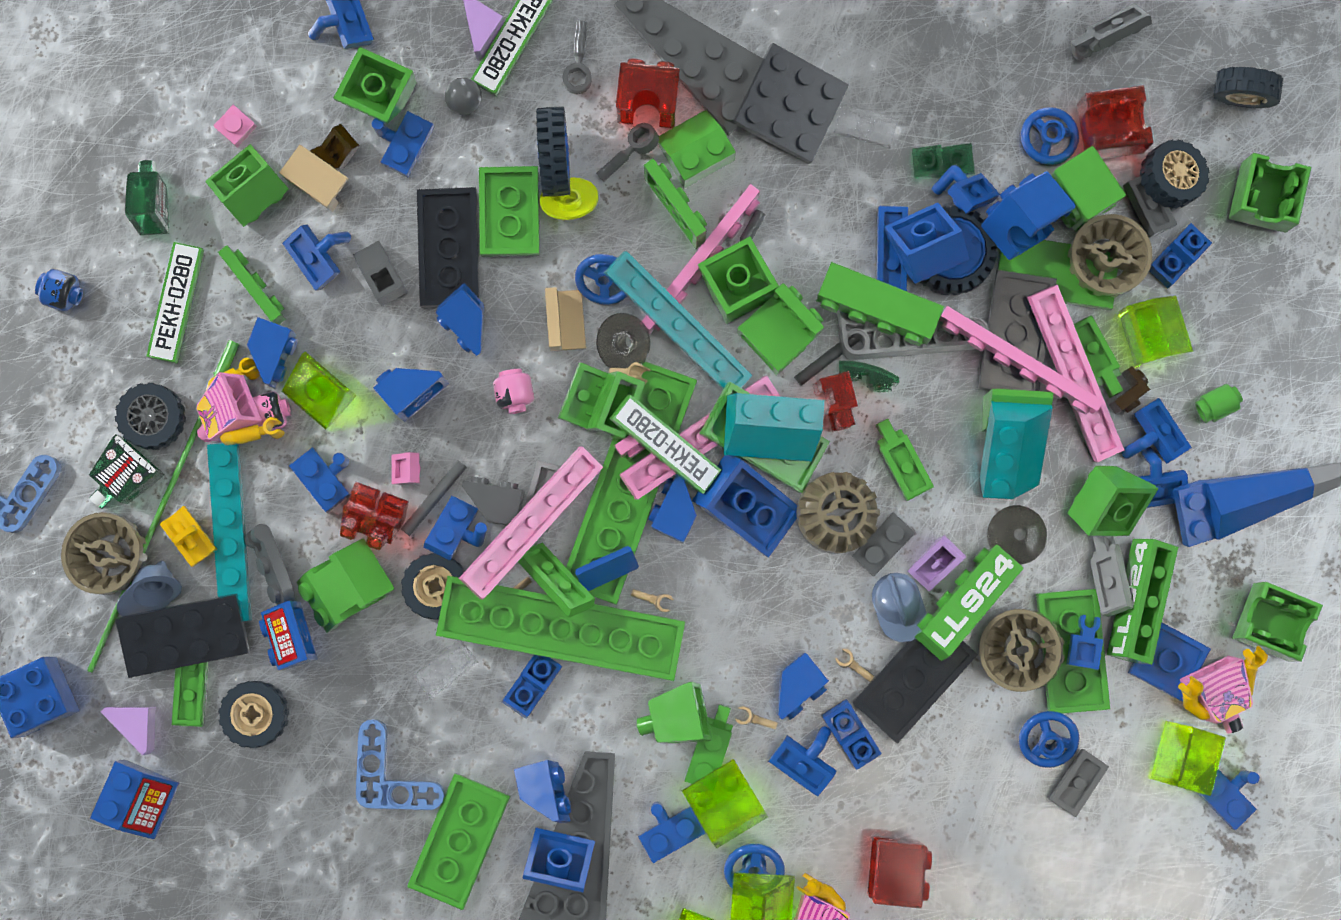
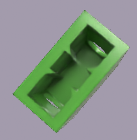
M685 683L649 700L650 715L637 718V728L640 735L654 733L657 743L674 744L712 740L701 684Z

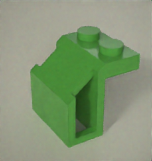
M784 283L774 291L773 296L737 328V334L776 376L806 349V346L824 329V326L821 324L824 320L814 308L808 310L801 302L803 297L793 286L788 288Z
M580 362L576 368L558 418L590 431L602 430L611 434V438L624 439L626 432L611 421L610 418L627 395H631L639 401L645 382L619 371L606 373ZM621 380H623L631 384L629 387L619 383Z
M364 538L329 556V560L310 569L296 582L300 596L309 603L314 611L315 621L324 628L326 633L336 629L347 618L384 599L395 589Z

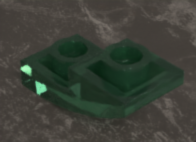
M972 143L946 147L934 145L912 149L915 179L941 178L953 165H957L966 175L975 174Z
M839 360L836 365L837 376H844V381H860L862 376H866V387H874V392H891L892 387H897L899 384L898 376L871 364Z

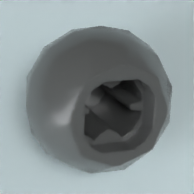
M468 78L455 79L449 83L445 91L447 106L453 112L460 115L470 114L475 111L482 100L480 87Z

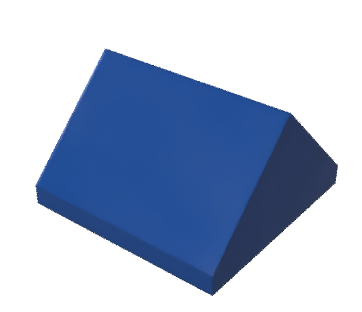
M535 828L522 879L583 892L595 841Z

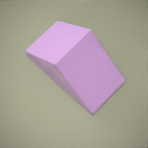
M463 0L474 52L477 60H482L501 29L504 19L502 15L477 0Z
M944 535L939 537L909 568L908 572L930 591L966 558V555Z
M105 707L101 711L141 755H148L154 751L156 707Z

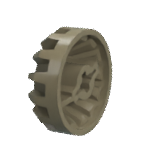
M1117 214L1097 216L1085 223L1071 240V247L1068 251V258H1070L1071 263L1070 272L1075 274L1079 280L1080 287L1093 291V295L1117 297L1120 294L1129 292L1144 280L1150 270L1152 263L1151 242L1143 228L1128 217ZM1103 239L1109 240V241L1105 242L1103 245L1094 243V242H1096V241H1098V240H1103ZM1107 251L1110 252V258L1113 259L1111 262L1107 261L1108 256L1105 255ZM1086 259L1091 260L1094 267L1100 271L1098 277L1088 269ZM1115 268L1123 270L1115 278L1103 279L1104 273L1111 272Z
M831 472L814 479L806 486L798 500L796 514L800 531L811 545L821 551L838 554L853 551L868 542L867 540L877 530L876 523L877 518L880 516V509L877 508L875 492H871L864 479H858L849 472ZM840 491L852 493L859 502L852 503L846 498H841ZM835 492L836 499L828 502L824 510H822L826 497ZM836 509L852 510L842 516H827L828 513L834 512ZM862 512L859 524L849 531L848 523L854 519L855 514ZM824 521L834 527L843 526L844 532L832 530Z
M104 512L87 515L78 520L69 529L64 538L61 549V562L64 572L77 588L88 593L115 595L120 590H127L131 586L130 583L140 569L142 562L147 561V555L143 553V545L146 544L145 538L139 535L138 527L126 520L125 517ZM115 535L113 542L100 540L105 536ZM121 537L130 548V556L125 555L124 549L119 545ZM97 550L106 551L109 555L115 556V559L105 557L104 554L98 553ZM94 565L103 567L102 573H99ZM120 565L127 566L121 573L115 576H107L109 569L118 568Z
M1027 609L1009 610L992 619L984 629L979 644L980 660L987 675L999 686L1011 691L1026 692L1045 686V684L1057 676L1060 665L1064 661V640L1060 637L1056 624L1043 616L1044 614ZM1026 629L1037 632L1044 640V643L1037 644L1033 638L1027 636ZM1011 635V638H1012V639H1011V641H1010V642L1008 643V645H1007V648H1006V651H1007V652H1005V644H1006V641H1007L1008 637ZM1021 644L1029 648V652L1024 653V655L1017 653V648H1020ZM1046 648L1043 662L1035 668L1034 660L1038 656L1039 649ZM1006 656H1008V658L1012 662L1017 663L1019 669L1013 667L1007 660Z

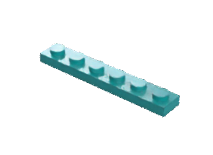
M624 251L604 272L722 390L727 382H732L741 388L753 376L627 251Z
M208 444L207 454L214 545L217 548L214 551L217 595L220 597L237 593L243 621H252L239 444Z

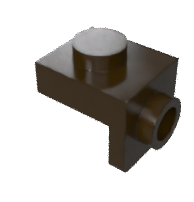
M339 124L331 129L320 146L311 149L310 152L338 171L345 168L360 145L344 126Z
M1133 366L1122 372L1123 377L1132 388L1108 404L1115 414L1122 410L1126 414L1141 404L1139 398L1151 390L1147 386L1149 382L1145 374L1139 369L1135 370Z

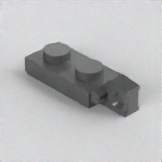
M1133 3L1084 28L1085 33L1069 42L1072 56L1078 61L1090 57L1093 52L1110 47L1117 41L1131 34L1138 33L1141 29L1152 24L1151 15Z

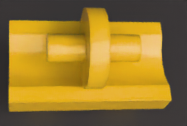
M182 506L172 516L160 523V526L191 567L196 566L217 550L186 506Z

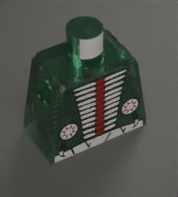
M151 160L140 161L138 163V172L127 174L125 215L139 235L169 234L168 190L157 172V163Z
M115 434L90 471L89 476L100 486L91 494L89 499L101 509L113 497L118 502L127 505L165 474L130 442L126 441L122 436Z

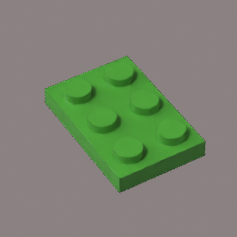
M653 158L644 164V179L694 248L697 249L705 242L707 232L705 227L707 223L698 211L693 213L688 205L690 200L681 187L677 189L674 187L670 180L672 175L663 163L658 165Z
M538 166L479 167L481 257L540 256Z

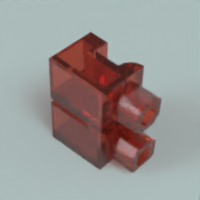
M849 371L820 378L812 384L815 396L821 394L825 396L828 408L824 410V418H829L832 432L848 429L856 425L852 410L858 407Z
M355 481L351 490V496L347 504L343 506L340 536L352 540L355 539L358 533L367 536L366 544L370 548L378 551L381 550L386 543L392 544L406 519L409 501L383 492L380 497V490Z

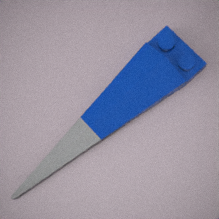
M1341 462L1276 472L1198 480L1173 488L1183 545L1191 547L1213 539L1220 540L1341 486Z

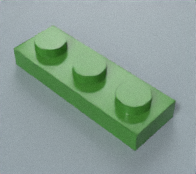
M228 245L218 251L219 255L270 321L278 325L284 322L286 318L281 312L285 308L275 295L269 298L263 290L267 285L257 272L251 274L245 267L249 264V261L239 249L234 252Z
M543 542L532 546L518 561L569 618L594 607L595 598Z

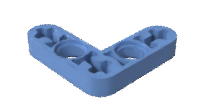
M48 455L35 457L8 498L0 495V529L6 532L18 533L27 526L60 475L61 466L56 458ZM50 462L48 467L52 470L51 473H44L40 477L43 471L39 468L40 464H48ZM31 477H40L39 481L44 482V485L41 486L39 483L31 481ZM31 485L36 490V497L31 502H25L22 499V490L26 486ZM15 501L19 505L27 507L28 509L26 510V512L21 509H19V511L17 512L19 507L14 506ZM17 512L15 518L19 520L18 523L8 526L9 519L6 518L7 515Z
M377 719L364 722L358 732L356 799L358 803L365 808L432 810L439 807L445 797V790L439 783L433 781L386 780L387 727L382 721ZM371 724L375 725L376 730H381V736L375 737L374 746L381 745V751L374 749L364 751V745L371 746V737L365 735V731L371 729ZM371 754L377 756L380 760V767L375 772L367 771L363 764L366 756ZM363 776L370 778L380 776V782L373 781V791L378 792V797L373 798L372 803L368 802V797L363 796V791L369 788V780L363 782ZM397 786H403L409 792V798L405 803L400 804L393 799L392 793ZM413 786H419L417 793L428 792L429 787H433L434 793H439V798L435 799L433 804H428L427 798H417L418 804H413L415 798Z

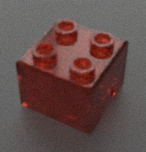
M635 58L628 59L627 63L621 62L616 98L617 122L633 124L636 110L641 106L650 105L656 108L660 114L659 127L674 128L676 125L680 69L674 67L673 63L666 61L657 62V65H647L645 61Z
M1144 85L1088 92L1083 95L1077 103L1084 151L1094 146L1102 159L1143 154L1154 141L1151 127H1146L1144 120V104L1147 101Z
M873 836L868 897L871 898L874 904L922 908L923 901H928L930 885L929 882L925 881V870H931L932 851H928L927 846L919 840Z

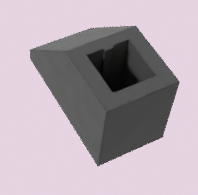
M380 241L353 254L366 282L381 306L407 293Z
M471 476V481L463 480L462 487L487 522L507 526L522 510L524 491L518 489L519 484L501 481L500 486L489 485V479Z

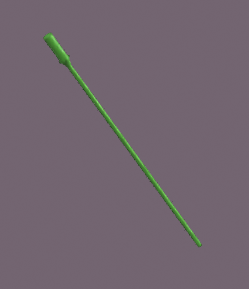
M228 340L217 368L213 372V377L219 372L223 373L229 370L240 344ZM199 416L147 532L143 553L148 548L197 436V430L201 427L202 422ZM122 590V592H121L119 598L121 597V595H122L126 590ZM117 603L89 664L88 672L93 673L115 623V619L119 614Z

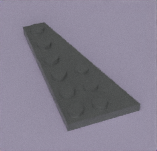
M618 0L615 2L614 7L700 105L716 120L723 131L729 136L737 130L739 126L733 123L734 118L763 58L663 0Z
M584 752L567 796L571 804L570 822H557L553 831L595 841L584 891L578 892L533 882L519 920H606L615 753Z

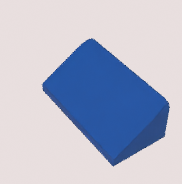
M626 546L575 569V573L579 582L590 591L638 569L639 565L631 547Z

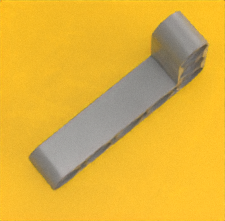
M837 311L842 354L850 360L976 349L968 344L969 338L961 333H958L957 336L949 333L951 337L950 342L940 341L937 337V331L945 330L942 328L943 322L938 321L928 345L922 343L921 346H916L905 341V336L895 332L893 335L885 334L877 330V326L869 327L867 321L865 324L850 321L845 317L844 312ZM975 317L969 318L989 331L988 325L984 320ZM882 335L889 337L892 341V346L889 348L880 346L877 340L878 337ZM850 338L859 339L862 342L863 348L858 351L851 349L848 345V340Z

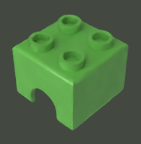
M1091 146L1058 167L1051 175L1075 204V208L1067 217L1065 215L1061 217L1066 227H1072L1075 232L1089 220L1112 210L1117 202L1126 196V193L1094 146Z
M1252 153L1241 163L1229 219L1287 233L1300 222L1312 167L1298 163L1291 166L1276 165L1269 162V156Z
M1268 582L1253 583L1232 639L1254 648L1259 645L1266 653L1288 662H1302L1307 649V645H1304L1306 632L1311 623L1318 620L1323 605Z

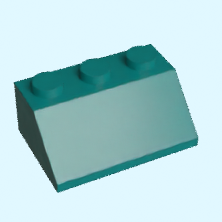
M742 393L727 395L724 455L812 461L823 431L825 400Z
M991 401L979 478L983 498L1015 499L1040 485L1053 409L1052 405Z

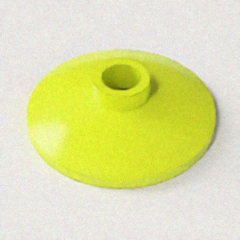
M570 177V195L543 197L541 192L540 206L550 217L561 220L577 219L587 215L596 207L599 200L598 190L588 180Z

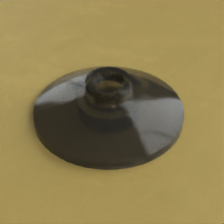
M617 313L611 315L601 324L596 339L597 351L601 360L609 368H629L634 362L643 364L650 351L649 332L645 324L632 314ZM627 337L630 339V347L626 345Z
M1013 505L1001 509L993 516L988 526L987 540L990 548L996 544L999 545L1015 561L1022 565L1035 560L1042 553L1047 542V529L1043 519L1034 510L1021 505ZM1016 529H1021L1024 532L1022 540H1017L1014 537Z

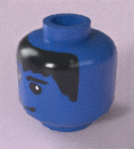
M51 269L39 276L35 286V294L38 295L41 304L59 311H68L73 305L77 306L81 302L83 289L80 288V281L77 276L58 269Z

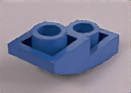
M1190 223L1151 263L1149 272L1168 289L1208 249L1212 242Z
M533 655L519 678L502 700V703L527 719L562 666L550 657Z
M847 699L821 715L856 770L882 754Z

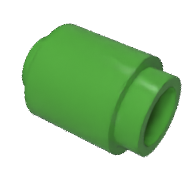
M1226 383L1200 396V400L1195 402V407L1205 423L1210 421L1215 423L1239 411L1243 398L1235 386L1230 387Z

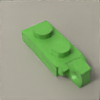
M1090 315L1075 323L1074 327L1098 386L1102 385L1108 397L1112 398L1123 391L1117 377L1121 376L1120 365L1093 316Z
M888 418L876 424L875 426L882 438L877 441L880 447L879 450L906 501L934 488L907 434L904 435L901 429L895 432Z
M719 704L715 718L708 717L712 740L697 742L684 780L685 782L714 790L732 735L733 725L726 723L731 708Z

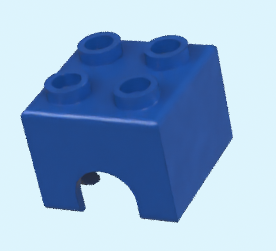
M1048 171L1038 176L1032 173L1019 183V187L1016 188L1013 184L1000 194L1002 201H997L987 209L986 214L988 217L981 224V227L1006 258L1012 260L1048 238L1054 231V227L1050 223L1056 222L1064 215L1067 217L1075 208V204Z
M41 657L0 676V714L11 739L26 737L39 731L41 727L80 712L57 657Z

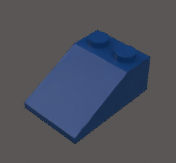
M724 455L717 465L721 469L720 473L704 494L697 492L691 501L769 558L796 521L797 504L743 460L735 456Z

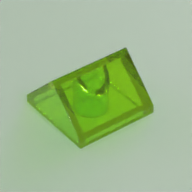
M306 351L299 357L281 391L325 430L330 427L357 396Z
M1165 721L1150 779L1211 796L1226 737L1195 727Z
M734 873L730 920H792L795 876Z

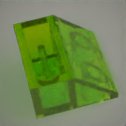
M1176 295L1158 297L1131 304L1118 312L1135 368L1194 352Z
M734 759L681 790L716 849L768 818Z

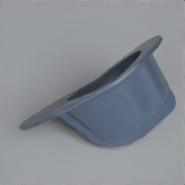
M160 561L155 565L143 566L136 573L131 586L118 599L117 610L121 616H127L165 608L172 600L179 596L182 586L173 577L166 562Z
M890 573L881 577L874 585L872 591V602L879 624L884 634L892 640L911 642L916 639L914 636L920 630L917 624L926 615V609L919 588L912 578L902 573Z

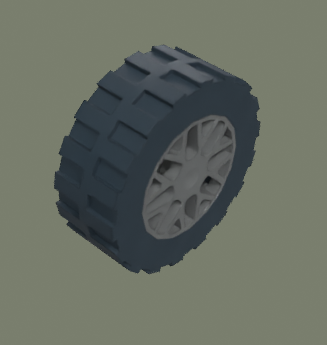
M140 383L136 387L126 390V394L120 397V402L116 405L115 422H117V429L123 434V438L131 444L142 449L159 450L161 447L166 448L170 446V443L175 442L179 434L183 432L184 422L186 423L185 407L181 404L182 400L179 396L175 395L170 389L160 384Z

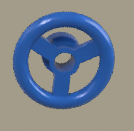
M1053 107L1042 108L1030 114L1023 123L1021 142L1025 152L1033 160L1046 165L1059 164L1069 159L1077 149L1079 130L1074 119L1065 111ZM1045 116L1057 117L1061 119L1068 126V128H1065L1064 125L1058 120H1049L1046 123H1044V121L1041 118ZM1032 125L1040 132L1043 142L1040 153L1034 149L1030 142ZM1047 131L1054 132L1055 138H1049ZM1070 137L1069 145L1062 153L1049 156L1052 145L1058 144L1063 138Z
M596 254L585 258L578 265L575 272V283L579 292L585 298L597 304L611 305L619 303L628 297L622 290L610 296L609 287L613 281L604 272L617 257L607 254ZM584 275L595 280V283L600 287V295L588 289L584 282Z
M1045 711L1032 716L1025 722L1019 734V746L1024 757L1034 765L1045 768L1057 767L1068 762L1076 753L1080 740L1076 724L1068 716L1055 711ZM1049 720L1058 721L1065 725L1070 733V738L1060 737L1052 731ZM1039 723L1042 730L1039 743L1030 749L1028 745L1029 733ZM1048 740H1054L1053 743L1046 744Z
M747 844L735 849L728 856L724 865V875L729 886L737 893L749 897H760L772 893L780 886L784 879L785 866L781 856L772 848L762 844ZM766 856L775 864V876L766 871ZM742 857V868L733 873L735 862ZM750 878L753 880L759 879L767 885L759 888H750L739 882Z

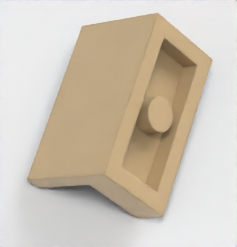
M300 144L279 172L287 181L332 212L339 204L335 197L348 181L346 176Z
M557 287L545 288L550 351L586 349L582 294L579 290L558 291Z

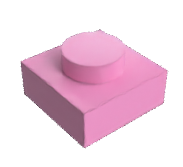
M234 105L213 125L216 130L237 148L257 127L253 121Z
M630 435L615 444V448L622 458L627 454L632 458L645 449Z
M408 452L391 455L392 484L420 483L419 453Z

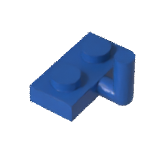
M326 0L331 15L319 17L308 32L310 39L318 40L326 28L336 26L344 49L370 45L374 40L359 0Z
M407 111L398 130L395 132L387 128L384 122L373 119L372 127L376 134L391 142L381 160V164L408 178L435 127L434 124Z
M957 165L951 166L932 186L933 192L941 195L955 180L957 183H954L947 192L953 198V203L965 213L994 202L1000 195L982 173L968 178Z
M307 224L301 225L282 244L316 291L323 289L340 273V270L327 251L333 245L349 243L351 241V234L347 231L326 235L319 242Z
M1157 398L1134 413L1146 435L1124 447V451L1121 453L1124 458L1129 459L1154 444L1167 464L1192 447L1161 399Z
M312 447L289 465L326 513L351 495L336 476L349 465L348 457L342 453L334 454L333 463L328 466L315 448Z
M1148 447L1141 451V454L1150 465V475L1140 476L1139 478L1154 484L1158 490L1147 508L1175 504L1173 488L1188 484V474L1185 470L1162 473L1161 459L1151 447Z
M451 496L425 540L423 548L451 560L462 540L475 547H481L487 532L486 524L480 522L476 524L474 532L468 530L477 515L478 508Z
M826 726L821 727L808 750L787 735L768 762L818 797L837 771L818 758L826 746L831 730Z
M1211 764L1190 784L1233 830H1237L1257 810L1239 791L1246 783L1257 784L1260 777L1256 772L1242 770L1229 781L1215 765Z
M654 802L651 806V813L656 817L659 824L638 837L652 863H655L706 834L691 806L669 818L663 805L660 802Z

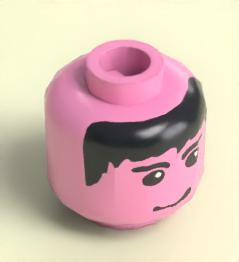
M522 369L502 371L493 382L496 403L499 408L508 409L509 414L525 412L526 405L534 401L531 377L526 373H522Z
M269 392L252 397L262 420L258 424L259 427L263 426L264 421L269 417L277 418L282 422V424L275 425L272 431L286 426L287 416H291V409L286 398L281 400L277 392Z

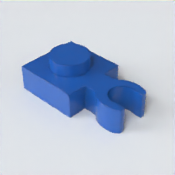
M1081 615L1078 620L1081 632L1080 635L1071 634L1066 664L1099 670L1103 639L1094 637L1095 632L1100 627L1101 620L1099 617H1094V625L1089 628L1085 625L1086 615Z

